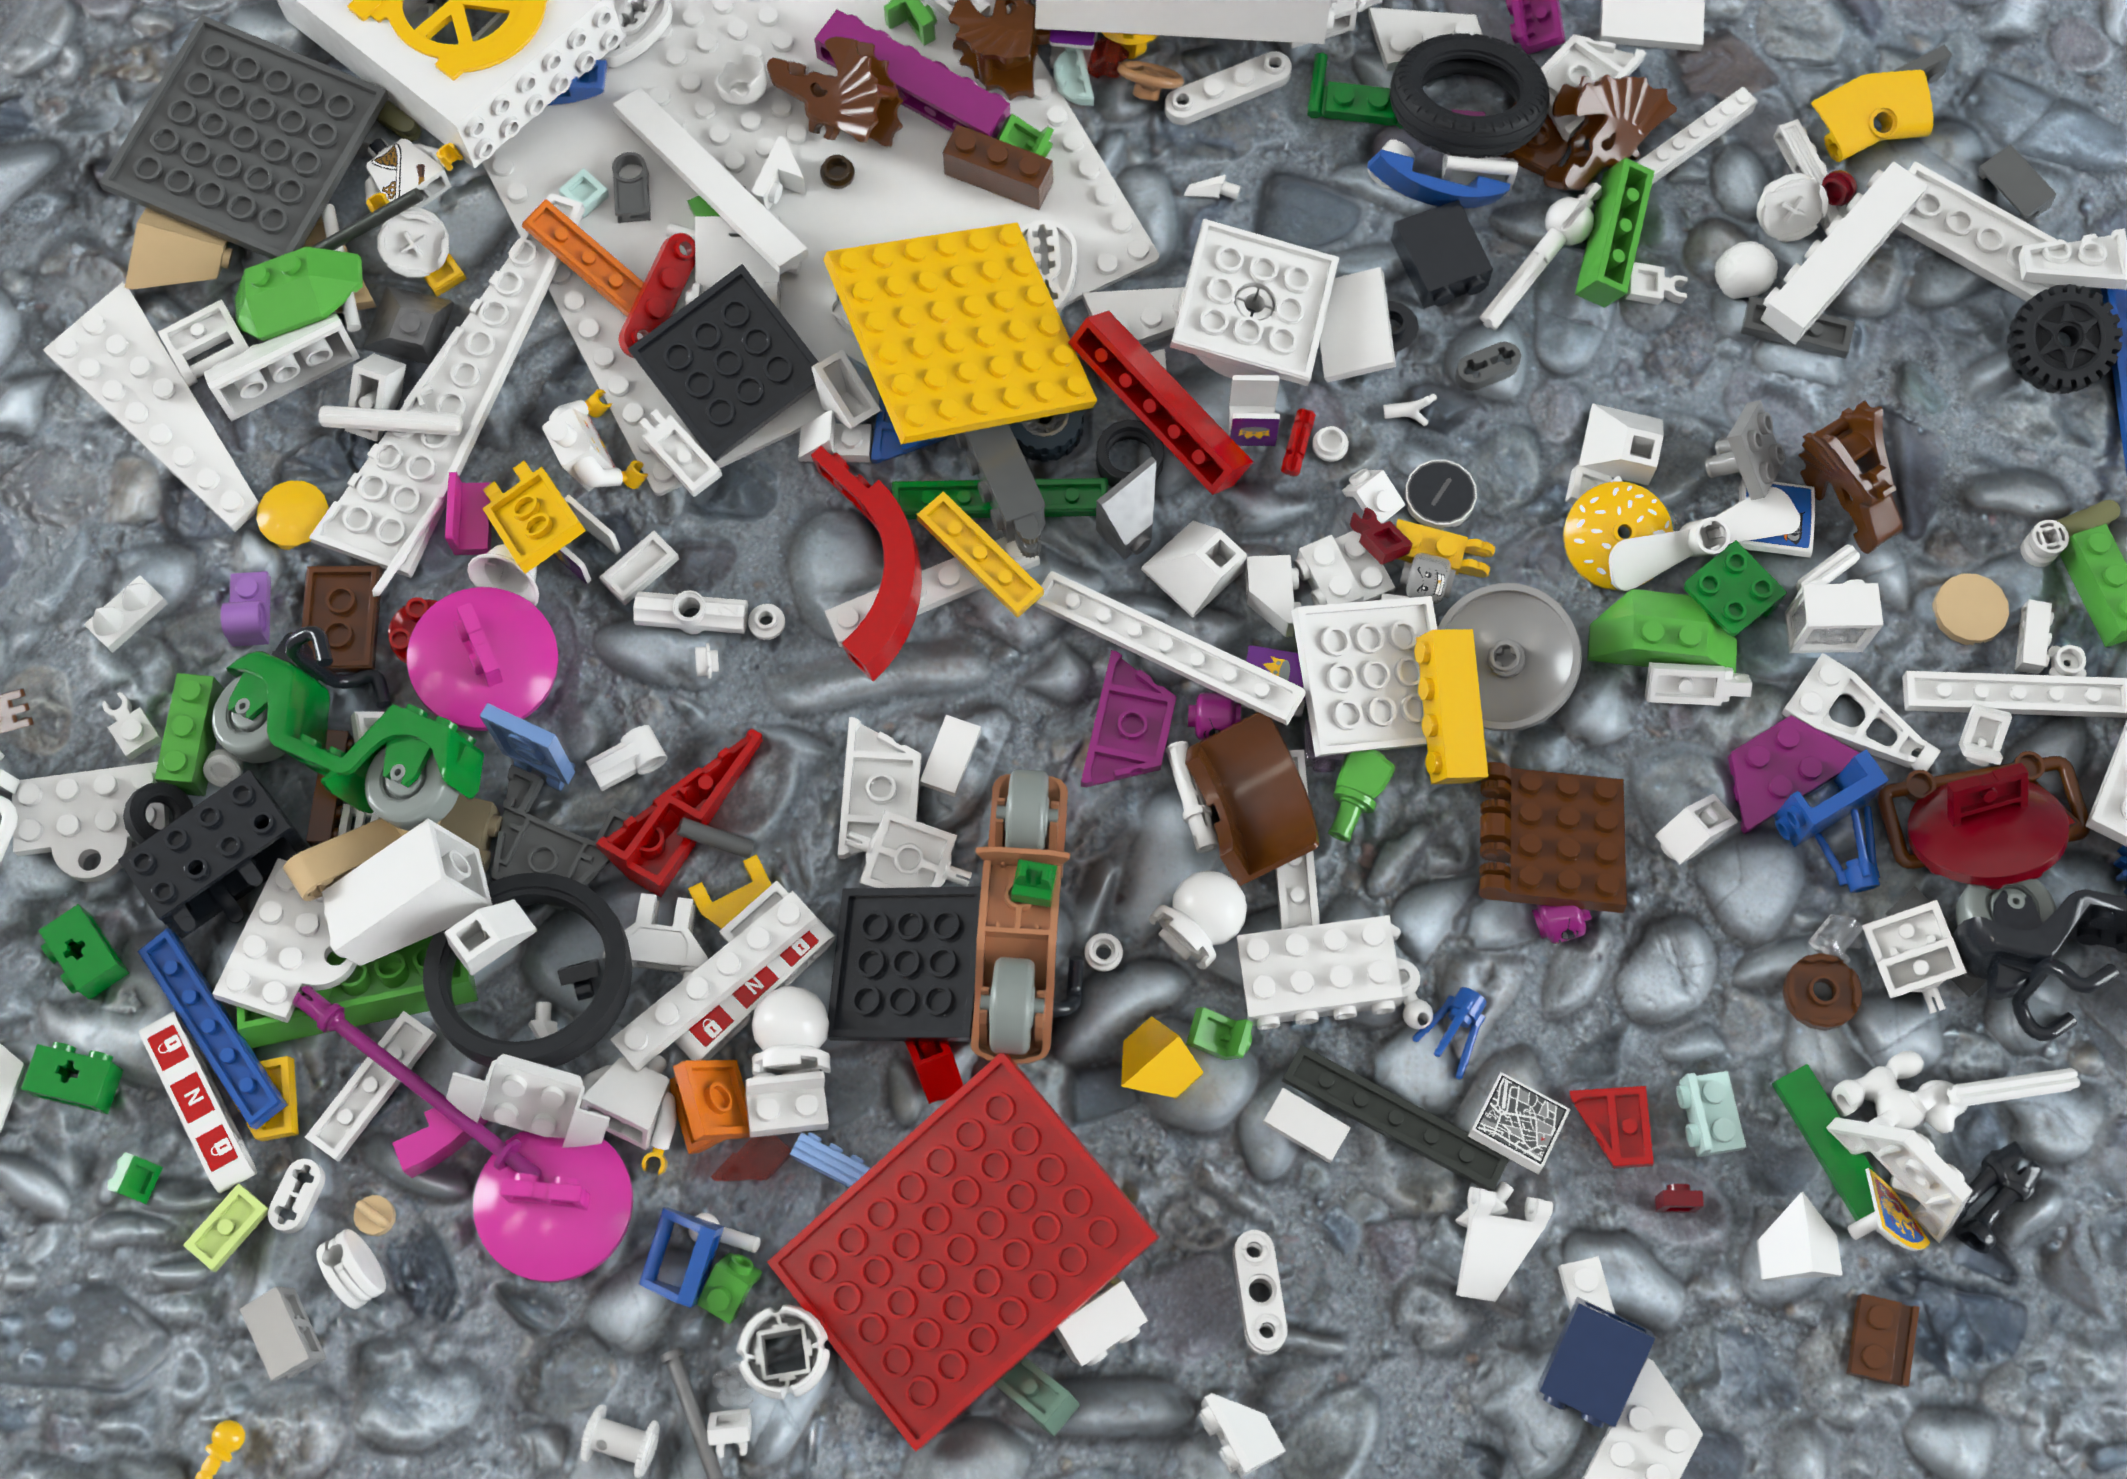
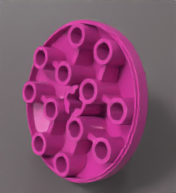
M492 587L464 589L436 602L417 622L410 637L407 650L409 677L423 705L436 717L441 716L455 723L459 728L473 731H488L480 717L487 703L521 719L531 715L549 695L558 671L559 659L556 638L544 615L525 598L513 592Z
M526 1131L515 1134L505 1143L508 1144L514 1139L522 1142L518 1153L538 1167L542 1175L539 1180V1176L518 1173L509 1165L499 1171L494 1167L497 1156L495 1154L491 1155L480 1173L473 1202L475 1225L484 1247L505 1269L531 1281L545 1283L564 1282L593 1271L617 1249L631 1221L633 1188L624 1161L605 1139H603L601 1144L562 1148L565 1138L543 1137Z

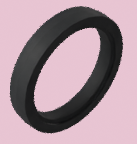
M523 873L489 882L487 885L492 905L515 899L519 906L531 904L555 905L571 910L591 923L600 934L605 949V970L599 990L590 1005L578 1018L553 1034L528 1041H504L491 1038L474 1030L456 1011L452 997L451 982L457 956L450 948L444 933L446 930L432 936L424 960L423 987L431 1016L443 1036L458 1051L485 1067L490 1068L492 1061L497 1060L502 1054L551 1068L568 1063L597 1044L612 1028L625 1006L631 986L632 959L624 928L612 909L597 893L573 879L549 873Z

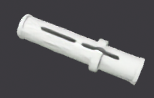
M1175 742L1165 748V752L1184 808L1182 816L1184 822L1189 824L1196 852L1207 853L1219 847L1211 821L1213 813L1211 807L1207 806L1195 779L1185 764L1187 748L1189 747L1188 742Z

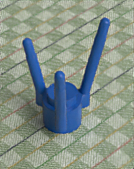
M1870 806L1864 807L1866 845L1859 812L1856 808L1851 810L1859 858L1847 861V869L1843 870L1822 834L1817 833L1815 835L1821 850L1837 875L1839 886L1848 885L1850 893L1864 892L1880 886L1872 809Z
M1461 987L1455 997L1448 996L1443 1006L1433 1015L1430 1025L1420 1029L1412 1037L1414 1042H1418L1450 1012L1448 1017L1452 1023L1434 1051V1056L1440 1057L1460 1026L1468 1028L1471 1024L1456 1073L1458 1080H1461L1464 1076L1479 1028L1486 1019L1482 1012L1487 1005V1001L1476 991L1467 987Z

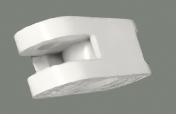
M1249 1230L1238 1237L1232 1254L1244 1336L1247 1345L1253 1352L1259 1355H1270L1281 1348L1287 1337V1322L1275 1249L1271 1238L1266 1233L1260 1230ZM1255 1248L1260 1256L1253 1258L1248 1255L1246 1250ZM1254 1283L1266 1285L1270 1291V1298L1265 1302L1254 1301L1250 1297L1249 1287ZM1267 1327L1271 1330L1273 1336L1271 1338H1264L1261 1336L1259 1329Z

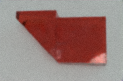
M777 1135L753 1137L738 1153L733 1152L713 1173L711 1178L717 1182L767 1181L789 1159L792 1149Z

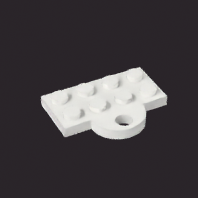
M158 762L20 780L15 794L12 793V803L17 809L18 815L16 829L13 834V852L17 856L52 852L58 867L73 879L82 882H98L113 876L122 868L118 859L131 851L132 841H134L125 829L123 819L125 804L137 789L148 783L157 782L154 778ZM151 803L146 809L148 823L159 830L168 826L169 808L162 803ZM94 853L101 855V862L97 868L90 871L84 870L83 864L89 855Z
M278 858L212 994L216 1000L288 1023L295 1009L293 999L298 992L302 994L301 989L310 985L313 990L333 988L344 982L353 973L357 964L348 959L336 966L327 963V957L333 950L330 946L331 937L328 921L324 915L323 896L312 901H304L283 870V866L287 861Z

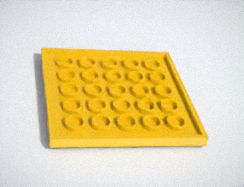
M1018 222L826 252L823 261L901 444L1090 409L1098 401L1076 351L1068 344L1070 338Z

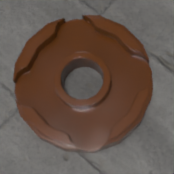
M1817 953L1805 956L1790 968L1784 978L1782 994L1787 1009L1797 1021L1809 1028L1826 1031L1841 1027L1853 1018L1862 1002L1863 989L1859 976L1853 968L1850 969L1848 965L1843 963L1844 960L1835 955ZM1818 982L1827 984L1832 991L1831 1000L1823 1001L1817 998L1813 991L1814 984Z

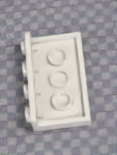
M1389 915L1236 935L1247 1018L1259 1030L1274 1029L1280 1026V1022L1295 1021L1297 1025L1312 1024L1319 1021L1318 1017L1333 1015L1336 1020H1346L1356 1017L1357 1012L1371 1010L1374 1015H1384L1394 1012L1396 1010L1395 1007L1402 1004L1403 993Z

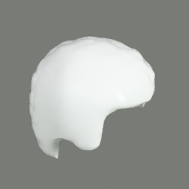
M1753 241L1740 242L1726 250L1716 262V282L1723 293L1732 299L1750 296L1757 297L1770 289L1777 278V260L1774 254L1762 244Z

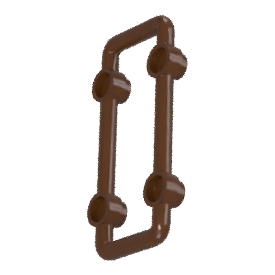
M2025 751L2020 753L2012 763L1938 776H1932V774L1925 770H1915L1903 782L1884 786L1879 791L1877 797L1878 806L1895 861L1906 869L1924 867L1929 869L1915 854L1908 853L1893 798L1905 796L1910 801L1916 803L1918 799L1924 798L1936 790L1937 787L1948 782L1974 775H1983L1992 772V770L2021 762L2029 772V782L2036 781L2044 772L2055 770L2059 772L2071 813L2082 823L2081 833L2070 837L2068 842L2084 839L2091 830L2085 826L2089 814L2073 765L2062 756L2042 758L2035 752Z

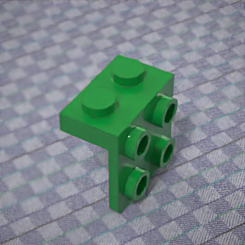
M1737 540L1689 577L1684 584L1685 591L1729 636L1738 635L1762 614L1765 617L1769 616L1778 608L1787 594L1784 588Z

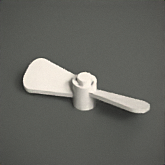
M1770 487L1765 498L1751 500L1750 496L1715 517L1686 523L1680 531L1621 540L1613 547L1609 555L1612 584L1620 591H1630L1688 557H1701L1720 553L1728 544L1733 543L1735 540L1743 542L1794 533L1800 526V515L1784 491L1776 487Z

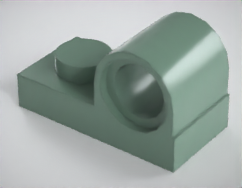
M1026 1357L994 1384L996 1388L1020 1406L1039 1426L1053 1437L1080 1406L1079 1402L1068 1390Z

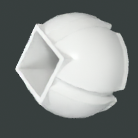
M783 1305L779 1311H774L771 1307L765 1308L750 1319L740 1334L737 1345V1353L743 1357V1361L739 1364L740 1372L755 1391L766 1397L784 1400L785 1396L789 1393L794 1394L795 1397L802 1396L819 1383L827 1370L830 1359V1351L824 1348V1343L828 1340L827 1333L820 1321L801 1307ZM802 1334L806 1369L769 1375L765 1340Z

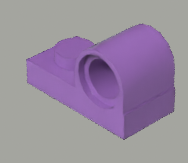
M267 571L230 574V602L222 604L221 626L225 637L232 647L269 644L271 576Z

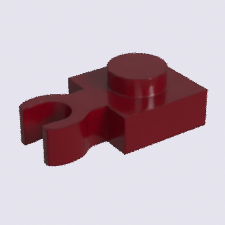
M1365 508L1362 519L1355 512L1353 513L1350 527L1355 532L1361 534L1359 543L1381 565L1410 553L1413 543L1391 521L1381 524L1377 520L1376 513L1370 508Z

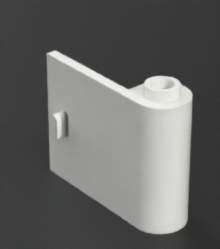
M774 215L780 221V216ZM721 216L695 217L696 283H693L692 291H686V305L743 264L781 313V275Z

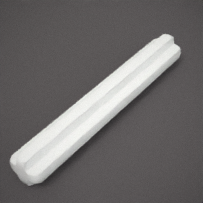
M324 405L320 407L318 415L321 426L332 428L458 436L461 434L463 426L460 415Z
M2066 1068L1956 1084L1948 1088L1947 1095L1949 1103L1957 1108L2071 1091L2079 1087L2080 1080L2077 1078L2076 1070Z

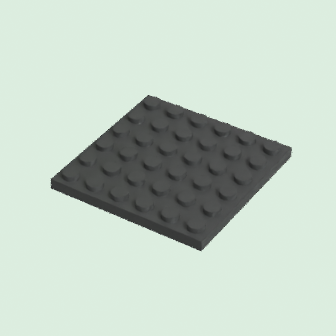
M201 14L108 166L99 184L103 190L260 255L274 259L303 247L387 102L389 94L387 89Z

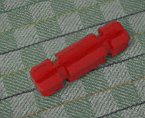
M1304 408L1297 410L1281 465V472L1285 475L1295 477L1300 474L1316 416L1312 410Z

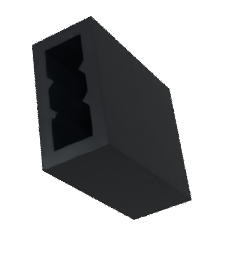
M1459 200L1394 222L1391 242L1424 309L1433 305L1437 307L1447 305L1454 298L1465 294H1478L1489 285L1493 268Z

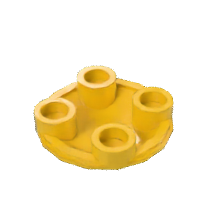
M289 480L275 485L264 494L257 508L256 520L260 532L270 542L277 544L283 550H290L295 546L311 541L309 539L310 535L329 510L325 495L315 485L305 481Z

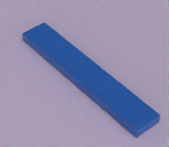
M166 928L137 952L248 1125L257 1130L285 1108L287 1103L245 1038L238 1032L237 1026L222 1003L214 998L212 994L213 989L178 935L172 929Z

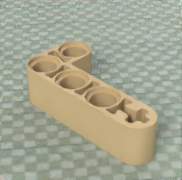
M380 818L299 852L285 863L283 870L304 901H312L322 897L323 890L409 831L396 828Z

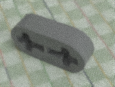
M1499 342L1466 355L1458 363L1455 374L1456 382L1461 388L1474 391L1509 378L1518 370L1521 361L1520 350L1510 342ZM1502 355L1504 359L1511 358L1509 365H1506L1504 361L1496 363L1498 356ZM1468 367L1472 371L1480 370L1477 378H1474L1472 374H1465Z

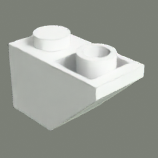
M1291 555L1247 557L1244 570L1247 605L1285 637H1293L1294 624L1291 610L1301 607V603L1294 602L1293 590L1299 589L1298 568L1291 567Z
M515 899L478 909L444 933L450 948L472 976L537 932V929Z

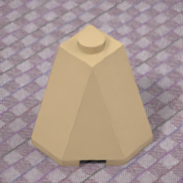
M146 207L137 221L124 288L133 290L217 279L222 268L229 269L233 249L227 247V240Z

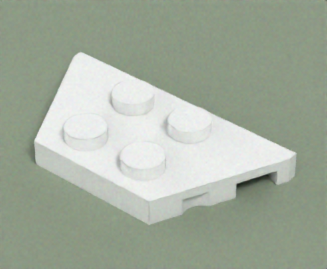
M1573 34L1544 64L1541 70L1547 79L1550 94L1548 114L1565 141L1568 142L1585 122V117H1577L1575 114L1554 117L1552 115L1553 102L1562 85L1569 84L1572 87H1576L1580 84L1582 76H1588L1592 80H1598L1604 75H1610L1612 78L1630 76L1644 61L1645 51L1636 49L1634 54L1616 50L1615 43L1597 42L1589 37Z
M849 717L838 843L839 859H846L863 852L853 847L845 846L846 839L861 843L857 839L848 837V833L852 830L871 838L879 827L884 810L917 821L921 753L906 745H899L892 737L882 732H875L861 724V721L855 717Z
M1647 1358L1616 1427H1609L1582 1479L1681 1478L1703 1433L1651 1359Z

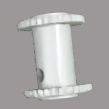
M600 1404L594 1410L585 1427L581 1442V1459L588 1462L594 1451L635 1463L634 1476L637 1478L642 1477L651 1464L659 1439L658 1421H651L647 1430L643 1431L605 1419L606 1405Z

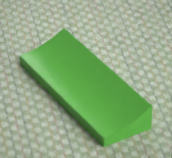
M432 936L362 966L357 965L353 973L341 984L330 989L315 991L330 1003L341 1005L345 1009V1019L355 1027L398 1018L403 1011L409 1015L430 1011L423 987V967ZM333 951L327 957V963L334 966L340 965L346 960V958L339 957ZM457 957L451 982L455 1006L478 1001L474 975H470ZM237 1006V1030L245 1038L250 1048L324 1033L317 1028V1022L296 1007L289 1022L286 1023Z

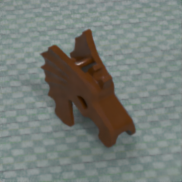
M958 0L949 15V22L959 27L952 46L953 49L960 50L963 53L959 60L960 65L971 68L975 79H979L985 85L987 91L992 89L1002 90L1010 101L1020 95L1033 98L1035 95L1034 64L1039 45L1050 44L1051 30L1035 29L1036 5L1032 4V0H995L992 16L985 17L975 8L970 0ZM1013 4L1010 12L1007 14L1006 6Z
M844 37L827 39L825 46L835 62L838 71L837 77L814 71L806 75V66L804 64L793 61L788 62L779 58L769 59L767 71L773 85L804 103L805 113L809 118V132L820 134L821 127L825 126L826 132L823 137L828 140L835 141L841 129L859 142L867 143L868 139L871 138L883 146L892 147L894 134L903 128L897 116V110L903 103V100L899 97L896 83L889 77V61L878 60L875 57V44Z
M1604 75L1598 80L1582 76L1580 84L1576 87L1563 84L1553 102L1552 115L1554 117L1575 114L1577 117L1584 116L1585 122L1571 140V153L1562 167L1557 164L1550 165L1543 177L1545 186L1559 190H1582L1605 167L1611 168L1625 157L1630 160H1637L1640 157L1637 149L1639 144L1650 131L1677 111V107L1668 100L1667 89L1652 88L1649 86L1646 77L1623 76L1622 78H1612L1610 75ZM1590 138V150H1585L1583 146L1584 141Z
M1865 400L1858 404L1855 410H1851L1848 407L1842 411L1838 419L1821 430H1817L1813 434L1809 432L1803 436L1805 442L1802 443L1805 451L1798 455L1804 461L1806 468L1801 470V477L1806 486L1814 487L1815 498L1819 501L1824 499L1829 482L1831 483L1841 506L1850 514L1858 531L1853 536L1863 553H1871L1883 542L1902 532L1903 523L1891 494L1896 491L1884 445L1883 408L1881 406L1870 407Z

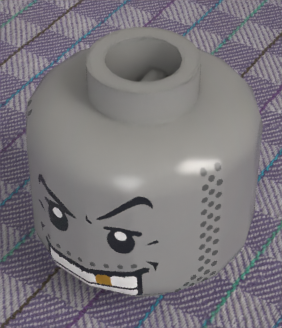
M1418 553L1415 555L1412 563H1404L1400 583L1407 585L1406 594L1409 598L1432 596L1433 604H1438L1443 600V597H1450L1456 570L1451 569V563L1446 558Z

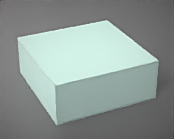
M584 168L558 189L560 196L583 203L585 208L582 215L583 218L609 197L608 189Z

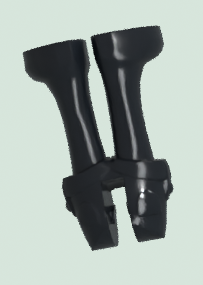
M2016 1141L2000 1150H1992L1985 1156L1981 1162L1983 1170L1968 1184L1973 1192L1953 1227L1956 1226L1967 1215L1969 1208L1993 1186L1997 1188L1996 1193L1955 1232L1956 1237L1962 1243L1979 1253L1987 1254L1995 1247L1996 1237L1990 1229L1992 1224L2014 1201L2024 1202L2030 1198L2035 1192V1184L2044 1170L2036 1160L2029 1162L2025 1167L2017 1171V1174L2012 1170L2011 1167L2025 1153V1150Z

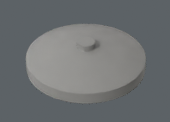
M1498 583L1481 587L1457 601L1447 611L1437 627V630L1473 629L1484 729L1507 732L1523 730L1540 724L1554 715L1566 703L1576 686L1582 662L1581 644L1577 630L1563 607L1552 597L1536 588L1517 583Z

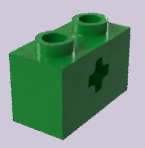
M79 904L38 930L45 941L41 945L43 952L53 964L59 962L64 970L60 978L72 994L80 992L91 1000L129 974L128 969L93 916Z
M53 1042L52 1047L37 1044L21 1090L37 1098L108 1115L124 1071L112 1063L113 1056L90 1050L88 1056L75 1053L77 1048L60 1042ZM78 1074V1077H70V1075Z

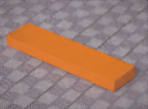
M545 199L522 222V228L628 317L644 282L551 202Z

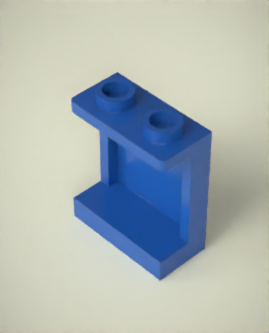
M1866 749L1855 755L1834 779V782L1841 790L1839 793L1815 807H1810L1799 791L1791 794L1774 815L1776 828L1784 839L1790 840L1793 846L1797 847L1817 833L1822 832L1850 815L1853 808L1858 810L1868 804L1889 779Z

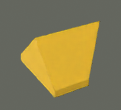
M1152 1016L1123 1041L1121 1087L1176 1099L1204 1074L1180 1036Z

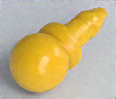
M226 1420L214 1428L211 1437L212 1443L207 1444L205 1450L210 1455L205 1459L201 1466V1471H198L195 1479H213L212 1476L216 1475L222 1460L226 1462L232 1460L231 1453L240 1449L245 1441V1430L240 1423L234 1420Z

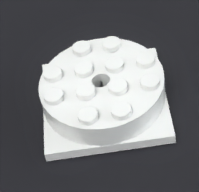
M1203 219L1187 282L1181 296L1179 313L1170 348L1195 354L1206 366L1231 379L1233 375H1277L1280 379L1308 386L1311 380L1339 257ZM1247 308H1251L1257 313H1253V316L1250 317L1251 312Z

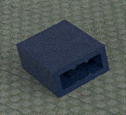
M1577 1297L1538 1383L1539 1392L1544 1394L1543 1400L1561 1410H1565L1568 1405L1582 1412L1580 1417L1594 1426L1603 1428L1606 1423L1615 1428L1654 1343L1655 1337L1653 1332Z

